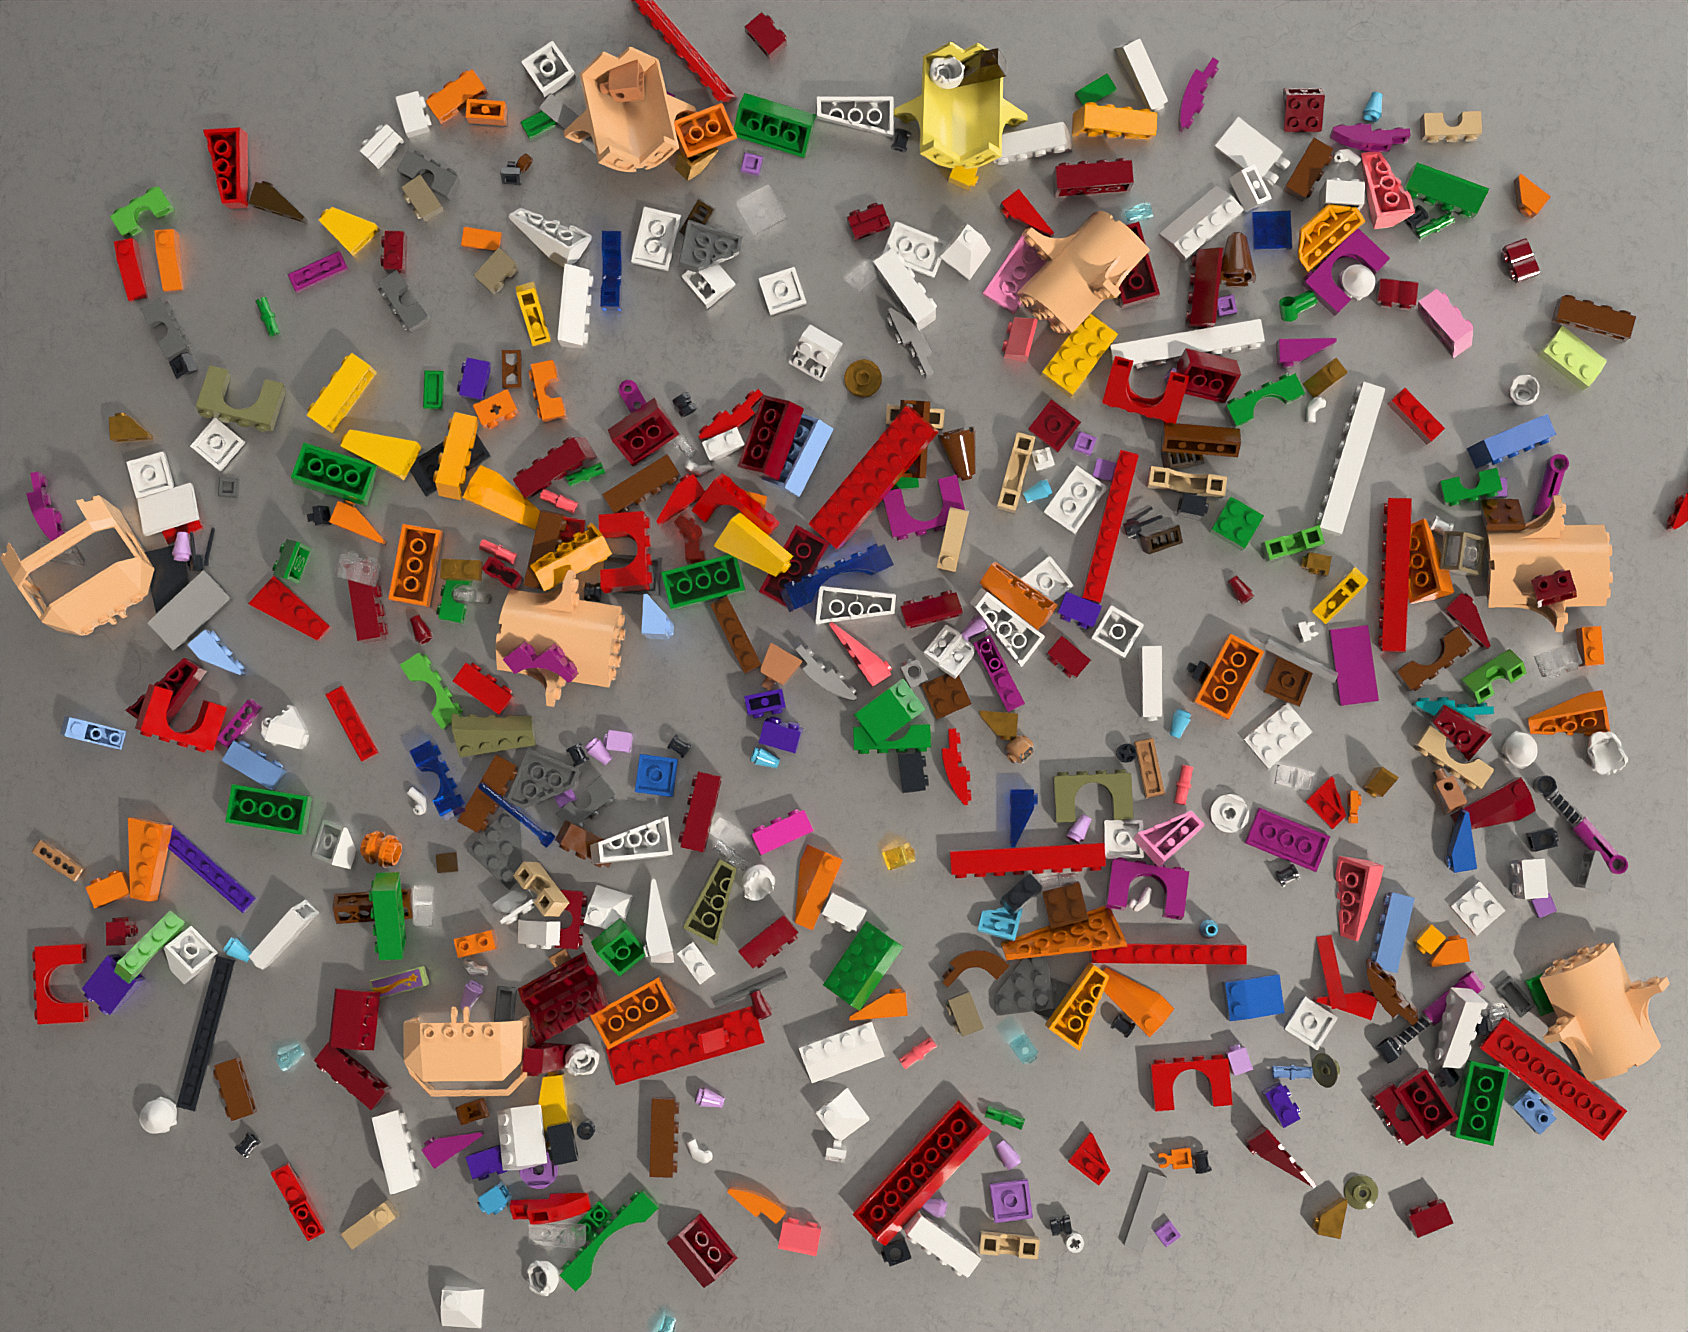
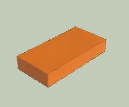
M464 227L461 246L495 252L500 248L502 233Z

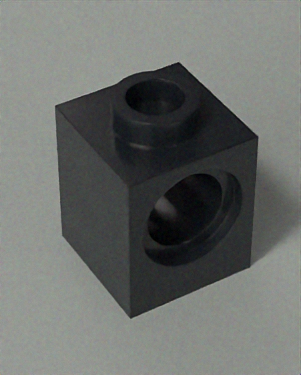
M1552 827L1526 833L1531 852L1558 846L1559 837L1556 830ZM1542 834L1547 836V842L1544 845L1540 842Z
M905 1237L888 1243L886 1246L883 1245L884 1251L881 1252L884 1263L888 1262L890 1267L912 1259ZM893 1248H898L901 1251L898 1257L890 1255V1251Z

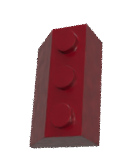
M1185 348L1176 369L1177 373L1190 376L1185 391L1186 395L1220 403H1226L1242 375L1237 360Z
M655 397L608 429L612 442L632 466L680 435Z
M951 590L941 592L939 597L934 598L933 595L922 597V601L915 602L914 599L903 602L904 605L900 606L905 629L961 616L963 611L957 592L952 593Z
M784 914L739 949L738 952L752 968L757 966L759 969L768 962L766 960L768 956L772 954L775 957L783 950L781 948L782 945L786 942L789 945L798 938L796 934L799 931Z
M335 988L328 1047L374 1051L381 992L364 989Z
M1420 1067L1405 1077L1393 1090L1425 1140L1458 1119L1442 1092L1424 1068Z
M701 1213L667 1242L669 1247L703 1288L714 1282L738 1258Z

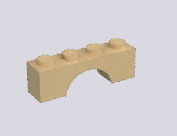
M1017 432L996 509L1015 513L1036 437Z
M1151 466L1148 470L1146 488L1223 498L1226 491L1227 477L1211 474H1188L1169 468Z
M1426 726L1414 744L1418 748V753L1425 757L1428 755L1433 758L1432 762L1441 768L1443 766L1450 770L1448 772L1450 775L1457 779L1459 777L1466 781L1464 784L1473 790L1475 788L1482 789L1494 771L1493 768L1480 759H1473L1466 764L1454 761L1446 750V736L1432 726Z

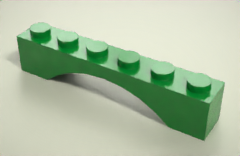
M644 1189L641 1192L637 1190L629 1198L631 1202L627 1206L623 1204L615 1212L617 1216L613 1220L609 1218L602 1225L604 1229L599 1234L595 1232L588 1240L590 1244L586 1248L581 1246L574 1254L576 1258L572 1262L568 1260L560 1268L562 1272L559 1276L575 1292L590 1278L595 1255L603 1242L615 1231L625 1226L646 1222L659 1208L660 1205Z

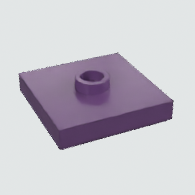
M1028 1178L989 1183L994 1223L1033 1218Z

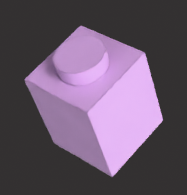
M609 730L608 734L604 736L603 745H606L607 750L630 753L633 734Z
M1239 1044L1228 1047L1229 1051H1226L1225 1055L1229 1058V1067L1234 1076L1253 1070L1246 1047H1240Z

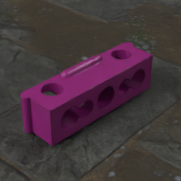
M253 699L247 700L217 737V740L229 749L233 741H237L240 736H243L263 707ZM251 707L252 713L247 715L246 719H244V714H246L247 709ZM238 720L242 722V725L239 728L236 725ZM232 729H234L235 733L231 735V739L228 741L226 738L227 734L231 733Z

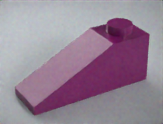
M1337 338L1279 339L1276 342L1277 365H1282L1283 368L1294 367V365L1333 346L1337 342Z
M481 1130L440 1136L436 1140L432 1137L424 1143L425 1147L421 1151L435 1169L485 1133Z

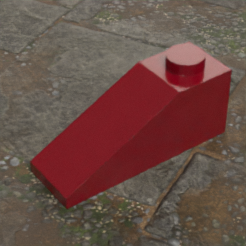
M1459 593L1442 611L1483 650L1489 649L1491 645L1477 607L1473 603L1474 600L1467 593Z

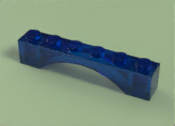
M877 544L866 548L868 552L863 554L861 551L850 555V560L845 561L843 558L834 562L835 566L830 569L827 565L818 569V574L814 576L809 573L801 577L802 581L798 583L794 580L785 584V589L781 590L780 593L789 613L811 603L819 588L832 576L848 572L864 573L872 576L893 566L894 564L885 544L879 547Z

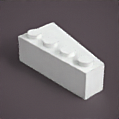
M1058 122L1002 134V157L994 160V162L998 163V165H1004L1014 160L1023 161L1028 158L1072 152L1069 129L1064 122Z
M820 585L815 624L894 614L896 594Z
M668 816L591 844L592 864L673 855Z
M1450 987L1449 994L1446 997V1010L1442 1016V1029L1438 1035L1439 1043L1438 1048L1435 1050V1060L1442 1067L1464 1069L1471 1051L1470 1041L1475 1040L1477 1035L1475 1031L1476 1024H1481L1483 1017L1480 1013L1482 1009H1486L1488 1003L1472 989Z

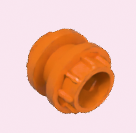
M380 831L367 834L360 847V854L366 863L373 865L378 861V865L382 868H388L397 864L402 852V844L399 843L396 836L389 834L384 838V834Z

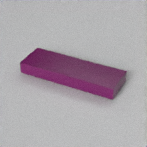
M337 251L289 273L288 277L297 293L347 270L348 267L341 252Z

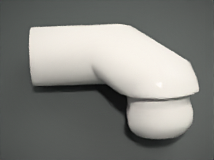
M1347 148L1337 150L1333 154L1335 162L1350 161L1355 166L1362 159Z
M1315 397L1307 404V423H1315L1316 411L1324 408L1326 405L1324 398Z
M687 460L684 463L685 470L695 476H701L713 470L710 461L702 465L694 463L693 460Z

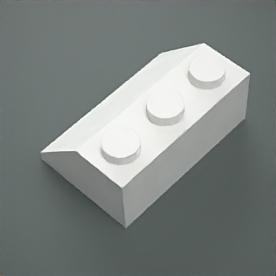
M541 1105L515 1107L498 1111L497 1119L503 1170H522L546 1164L547 1155Z

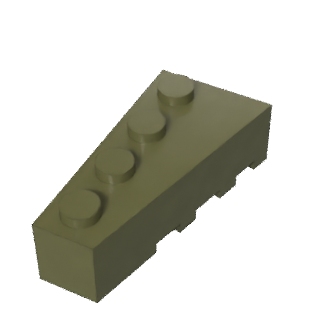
M452 714V732L459 757L536 745L532 716L506 715L505 718H499L496 715L476 717V714H468V717H459V714Z
M720 858L715 862L682 924L684 929L716 946L737 869Z

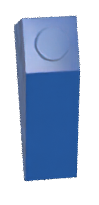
M1460 810L1447 849L1448 857H1445L1447 868L1454 873L1477 869L1470 816L1466 810Z

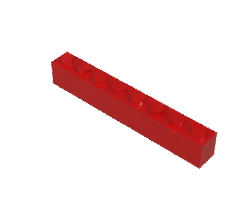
M1124 450L1118 452L1081 598L1096 604H1100L1102 601L1139 454Z
M1388 498V503H1384V514H1387V522H1383V533H1387V538L1382 544V552H1386V560H1382V571H1385V579H1381V590H1384V598H1380V609H1384L1383 617H1380L1379 628H1383V636H1379V647H1382V652L1406 653L1412 498Z
M1105 843L949 851L951 875H955V878H967V874H974V877H986V873H994V876H1005V872L1012 871L1013 875H1025L1024 871L1032 870V874H1043L1044 870L1051 869V873H1062L1063 869L1070 868L1071 872H1080L1084 867H1090V871L1101 870L1102 866H1106Z
M1127 943L1126 947L1090 951L1089 962L1247 965V945Z

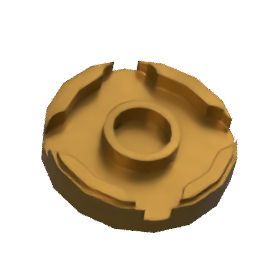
M866 359L857 360L846 369L844 375L845 386L854 396L860 398L870 397L881 386V371L872 361Z

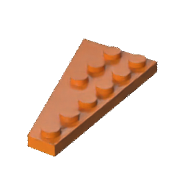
M1102 906L1087 912L1089 921L1053 930L1049 925L1015 938V941L1006 940L1000 944L1006 960L1126 947L1127 943L1112 910Z

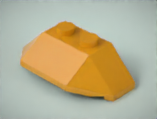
M1327 204L1300 228L1298 259L1307 272L1365 222L1357 207Z

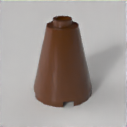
M1234 232L1228 236L1225 245L1220 284L1222 285V282H1224L1226 287L1240 288L1248 286V282L1252 281V283H1255L1256 274L1247 237L1241 232Z
M971 426L968 430L959 428L944 432L943 435L939 434L938 440L957 478H961L962 481L972 479V475L976 474L975 427Z

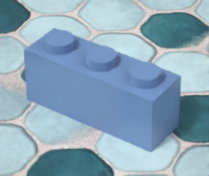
M240 740V742L233 741L221 761L266 788L275 790L287 771L282 768L284 765L277 760H268L266 758L267 754L258 749L256 752L250 749L251 745L243 740Z

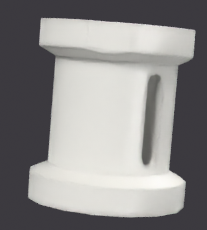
M1435 516L1429 528L1431 532L1434 531L1444 538L1445 531H1452L1454 524H1448L1440 520L1438 516Z
M1072 1232V1234L1066 1236L1065 1244L1069 1251L1077 1253L1083 1249L1084 1242L1078 1233ZM1073 1238L1077 1241V1246L1072 1244L1071 1240Z

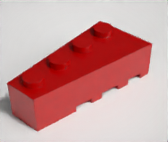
M240 127L203 129L208 143V151L213 162L212 167L216 174V182L222 204L229 209L248 208V133Z

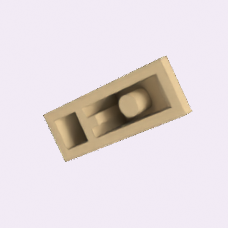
M950 507L937 568L956 572L969 511Z
M388 1199L341 1233V1236L352 1250L400 1214Z

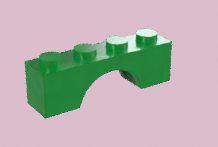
M1286 373L1280 376L1279 381L1275 383L1269 381L1261 385L1262 389L1258 391L1252 389L1244 393L1245 397L1241 399L1235 397L1227 401L1228 405L1225 406L1224 410L1233 428L1241 426L1254 418V407L1260 399L1273 397L1287 404L1302 397L1305 391L1296 373L1292 375Z
M930 724L911 725L903 738L896 741L884 740L877 746L862 727H853L854 751L858 750V754H869V750H877V753H889V749H896V753L908 752V749L914 748L916 752H927V748H931Z

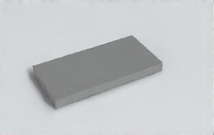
M203 570L147 624L175 651L231 598Z

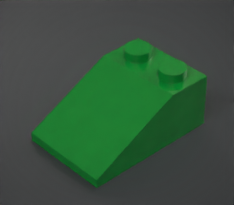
M286 539L280 546V558L273 565V575L299 584L312 548L300 542Z
M901 679L853 716L877 746L921 714L926 708L906 681Z

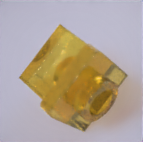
M910 843L882 852L888 870L916 861L915 851Z

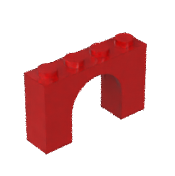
M1115 356L1102 403L1109 407L1121 408L1127 412H1135L1148 418L1153 417L1166 423L1176 424L1190 376L1171 371L1166 389L1160 396L1143 398L1137 395L1129 384L1134 361Z
M723 473L713 480L691 510L706 523L717 513L722 505L734 506L769 537L780 524L772 514L761 507L760 503L754 501L745 490L739 488L732 482L731 478Z
M644 511L598 515L599 531L604 539L627 537L634 540L638 548L635 559L629 565L622 568L600 570L602 591L604 593L650 590V584L653 582L652 572H649V565H652L651 553L648 554V547H651V537L648 535V529L651 528L650 517H647Z
M149 684L135 729L140 730L141 735L152 737V734L159 736L158 740L170 743V739L177 741L176 745L188 748V745L195 746L194 750L206 753V750L213 751L227 707L203 700L195 724L186 731L175 732L169 727L166 719L173 691Z
M86 943L36 946L32 952V959L35 962L33 980L36 981L34 1000L37 1002V1008L34 1011V1017L37 1020V1025L89 1021V1001H60L52 994L49 985L51 974L57 967L66 964L87 963Z
M1212 1054V1058H1204V1055L1192 1056V1060H1185L1184 1057H1175L1173 1061L1165 1062V1059H1154V1063H1149L1153 1110L1155 1112L1175 1110L1173 1096L1174 1081L1180 1073L1190 1069L1199 1070L1207 1077L1210 1102L1213 1107L1233 1105L1229 1058L1223 1057V1054Z

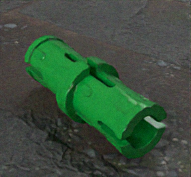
M1448 212L1437 219L1433 218L1429 223L1416 228L1415 232L1416 235H1419L1418 238L1421 240L1455 223L1454 217H1451L1452 213Z
M267 297L260 298L261 301L257 299L255 302L261 314L260 319L265 324L268 336L273 337L275 333L276 335L280 334L275 321V313L271 311Z
M599 462L588 468L582 467L580 471L566 475V479L571 480L568 482L569 486L572 487L585 480L588 482L590 478L605 474L604 468L599 469L603 467L602 463Z
M989 1105L984 1116L985 1118L1001 1122V1125L1006 1124L1022 1130V1125L1025 1122V1118L1010 1114L1007 1110L1001 1111Z

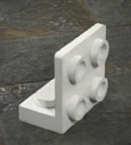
M521 885L493 903V906L502 918L499 922L501 924L507 923V925L512 924L520 918L518 916L520 913L523 912L525 914L535 908L534 901L536 898L531 890L523 889Z

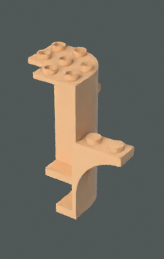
M628 47L618 58L606 52H601L579 74L587 109L563 131L564 137L577 143L592 137L598 163L618 171L636 172L638 168L645 167L647 170L661 164L679 149L674 121L697 113L695 106L667 95L659 59L633 47ZM634 60L639 61L645 72L643 100L615 102L610 93H601L600 83L609 81V71Z
M1104 211L1093 212L1074 233L1065 238H1049L1038 233L1032 227L1026 228L1022 233L1025 237L1024 241L1030 247L1033 246L1038 251L1037 255L1042 260H1047V262L1016 294L1020 297L1019 301L1025 307L1029 306L1033 311L1032 315L1036 319L1048 320L1051 323L1050 327L1056 333H1072L1104 299L1116 298L1121 293L1118 289L1124 278L1150 251L1131 229L1120 220L1115 221L1109 213Z
M1553 495L1547 510L1535 520L1526 523L1524 530L1486 531V550L1489 562L1486 591L1488 608L1517 607L1529 609L1547 618L1553 625L1555 632H1564V625L1568 624V613H1564L1566 607L1606 606L1607 598L1611 596L1609 584L1613 582V573L1610 572L1609 556H1612V545H1608L1610 535L1609 532H1606L1605 525H1564L1562 515L1566 514V504L1562 503L1561 495ZM1558 570H1570L1577 590V597L1538 608L1531 580L1539 575H1551Z
M572 570L567 571L561 587L548 593H531L510 589L500 614V628L496 636L497 670L512 672L503 659L524 641L534 648L537 656L555 643L557 647L564 651L565 657L569 662L574 663L579 674L571 682L609 688L611 681L615 680L616 667H620L621 656H618L621 647L620 641L625 638V629H623L625 615H622V607L579 600V594H577L579 580L576 579V571ZM529 668L518 672L538 680L546 690V706L554 707L556 700L560 699L561 687L566 684V681L560 675L543 668Z
M1602 942L1592 948H1588V946L1582 947L1577 950L1578 953L1567 960L1563 958L1555 960L1553 965L1547 968L1545 973L1539 978L1558 1017L1556 1023L1548 1028V1032L1543 1036L1546 1044L1558 1041L1566 1044L1575 1055L1586 1080L1589 1082L1611 1078L1628 1072V1068L1642 1065L1661 1047L1649 1021L1648 1005L1650 998L1657 993L1663 992L1670 983L1667 977L1658 978V976L1641 982V980L1631 982L1614 943L1605 944Z

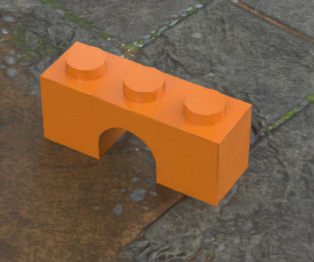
M554 360L531 364L532 370H529L530 380L534 381L536 387L532 390L534 399H538L539 407H536L538 418H542L544 423L567 418L562 397L550 398L546 395L547 386L550 383L559 381Z

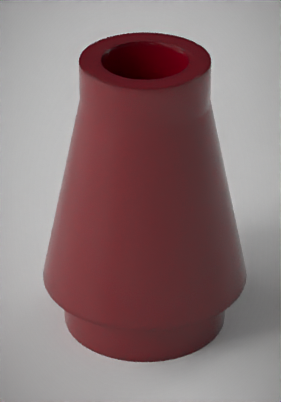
M1238 576L1228 581L1237 602L1243 605L1254 597L1253 590Z
M416 615L410 619L415 641L419 645L430 642L433 639V632L425 624L421 616Z
M761 991L750 994L754 1017H757L758 1021L772 1016V1008Z

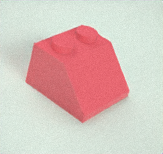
M1014 317L1013 322H1009L1006 332L1010 334L1008 341L1004 340L1002 351L1005 352V358L1026 363L1038 319Z
M788 1217L787 1220L783 1219L778 1249L816 1256L821 1227L818 1226V1223L807 1221L804 1224L799 1223V1219Z

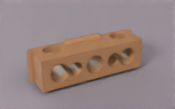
M39 840L31 851L44 860L48 866L58 873L64 874L74 882L79 879L85 870L84 867L45 840ZM46 848L47 852H51L52 857H50V854L45 855L43 849ZM58 857L61 858V863H60V864L57 863V858H58ZM66 864H68V867H72V866H73V868H74V873H73V874L71 873V869H67V868H66Z

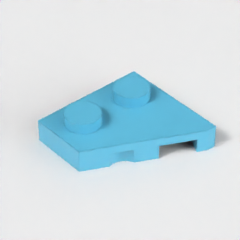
M1004 907L997 910L982 911L977 931L1015 941L1023 909L1013 917Z

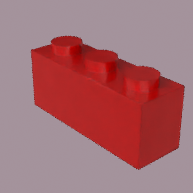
M1406 387L1387 403L1426 445L1432 442L1445 429Z
M472 662L471 665L465 663L453 679V682L498 715H502L514 699V696L511 695L513 691L504 684L500 687L495 683L497 679L490 674L486 676L480 672L482 668Z

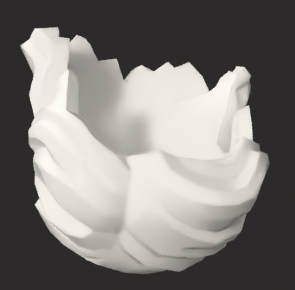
M1609 731L1605 733L1596 732L1590 736L1587 753L1592 761V771H1597L1600 776L1610 775L1611 770L1613 773H1616L1617 770L1621 771L1628 762V757L1621 749V742L1617 736Z

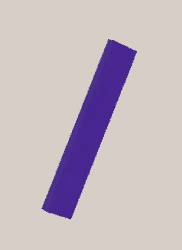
M173 826L168 849L239 911L244 913L257 898Z

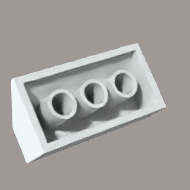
M1216 185L1160 232L1159 235L1184 263L1198 249H1201L1239 217L1244 209L1231 194Z
M564 264L557 340L561 347L584 349V344H588L589 333L586 332V325L590 324V313L587 312L588 306L592 304V294H589L590 287H593L594 276H591V272L588 269Z
M872 1020L799 1046V1051L812 1083L885 1057Z
M401 1108L379 1113L372 1117L390 1195L417 1186L421 1176L419 1169L415 1168L414 1161H416V1155L414 1150L410 1148L409 1143L412 1140L410 1132L406 1131L405 1123H407L405 1112H402Z

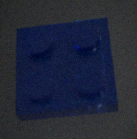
M1291 210L1252 212L1253 251L1292 249Z

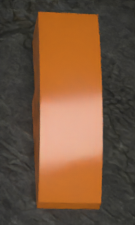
M729 1187L727 1190L728 1194L756 1218L762 1212L777 1224L787 1212V1209L779 1203L758 1192L738 1187Z

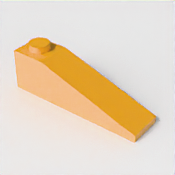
M480 465L471 478L462 498L536 530L540 510L527 498H524L498 472Z

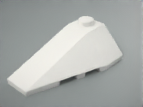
M519 208L509 214V219L552 261L561 267H564V264L573 265L576 263L592 239L590 234L571 225L570 228L562 226L560 221L545 220L542 215L523 208Z
M653 879L651 880L646 930L647 945H644L643 948L645 956H649L651 962L673 963V949L656 880Z

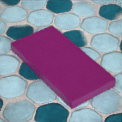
M1368 625L1329 630L1334 669L1338 672L1336 683L1340 706L1379 701Z
M1258 808L1244 843L1317 872L1330 836Z

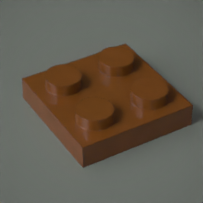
M1480 499L1479 507L1486 531L1525 529L1526 524L1519 499Z
M1277 657L1263 693L1300 707L1313 673L1290 661Z
M946 673L921 685L936 720L972 704L959 675L954 679Z
M1080 882L1042 891L1052 930L1089 921Z

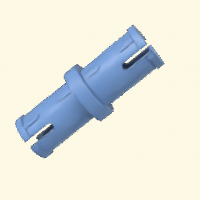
M1295 1065L1272 1066V1078H1289L1290 1080H1295V1078L1312 1079V1067H1295Z

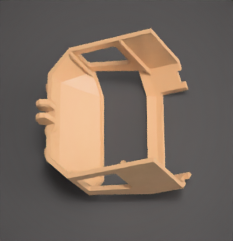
M100 495L92 497V501L76 500L87 520L27 558L20 561L10 543L6 547L7 553H2L0 557L10 577L41 622L56 631L83 636L90 634L95 627L107 622L114 625L117 623L114 615H120L124 619L127 617L126 608L141 602L143 597L148 594L154 567L121 511ZM114 527L135 558L114 563L47 607L39 593L40 587L33 583L29 573L92 533ZM32 596L37 599V601H38V603L40 604L42 610L44 611V614L42 613V611L40 610V608L38 607V605L36 604V602L34 601V599L32 598Z
M452 1007L451 1022L419 1023V1016L403 1022L404 1063L411 1078L431 1097L509 1096L528 1077L527 1072H522L524 1048L531 1043V1015L522 1017L519 1021L470 1022L469 1007H464V1022H457L458 1010L457 1007ZM520 1064V1077L507 1089L435 1090L428 1083L430 1081H503Z

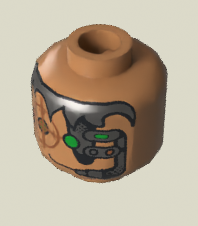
M1024 735L1014 737L1005 747L1007 759L1012 763L1023 764L1033 754L1034 744Z

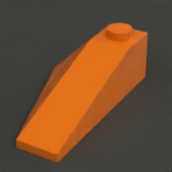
M1426 519L1411 524L1408 598L1411 604L1440 599L1454 593L1449 571L1440 569V558L1442 555Z
M1603 690L1581 694L1528 718L1531 734L1554 735L1557 732H1564L1566 735L1584 733V736H1591L1596 732H1610Z
M808 844L799 867L795 923L813 930L843 859Z
M1106 967L1103 972L1109 975V979L1103 992L1148 1037H1151L1164 1024L1174 1008L1162 995Z

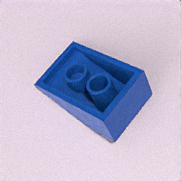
M1280 974L1222 981L1228 1021L1246 1020L1285 1013Z

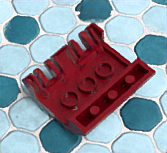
M585 952L518 988L521 1001L530 1012L535 1031L531 1029V1033L537 1045L609 1005L600 978Z

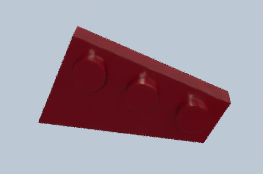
M1445 705L1432 718L1433 723L1454 743V746L1464 754L1468 761L1471 760L1492 735L1490 729Z

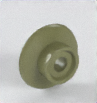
M1320 1053L1315 1056L1312 1063V1071L1316 1081L1325 1088L1332 1087L1340 1074L1338 1062L1329 1055Z
M1366 1175L1353 1176L1345 1184L1344 1197L1348 1200V1204L1358 1210L1368 1209L1377 1201V1184ZM1361 1190L1365 1191V1194L1363 1196L1359 1195V1192Z

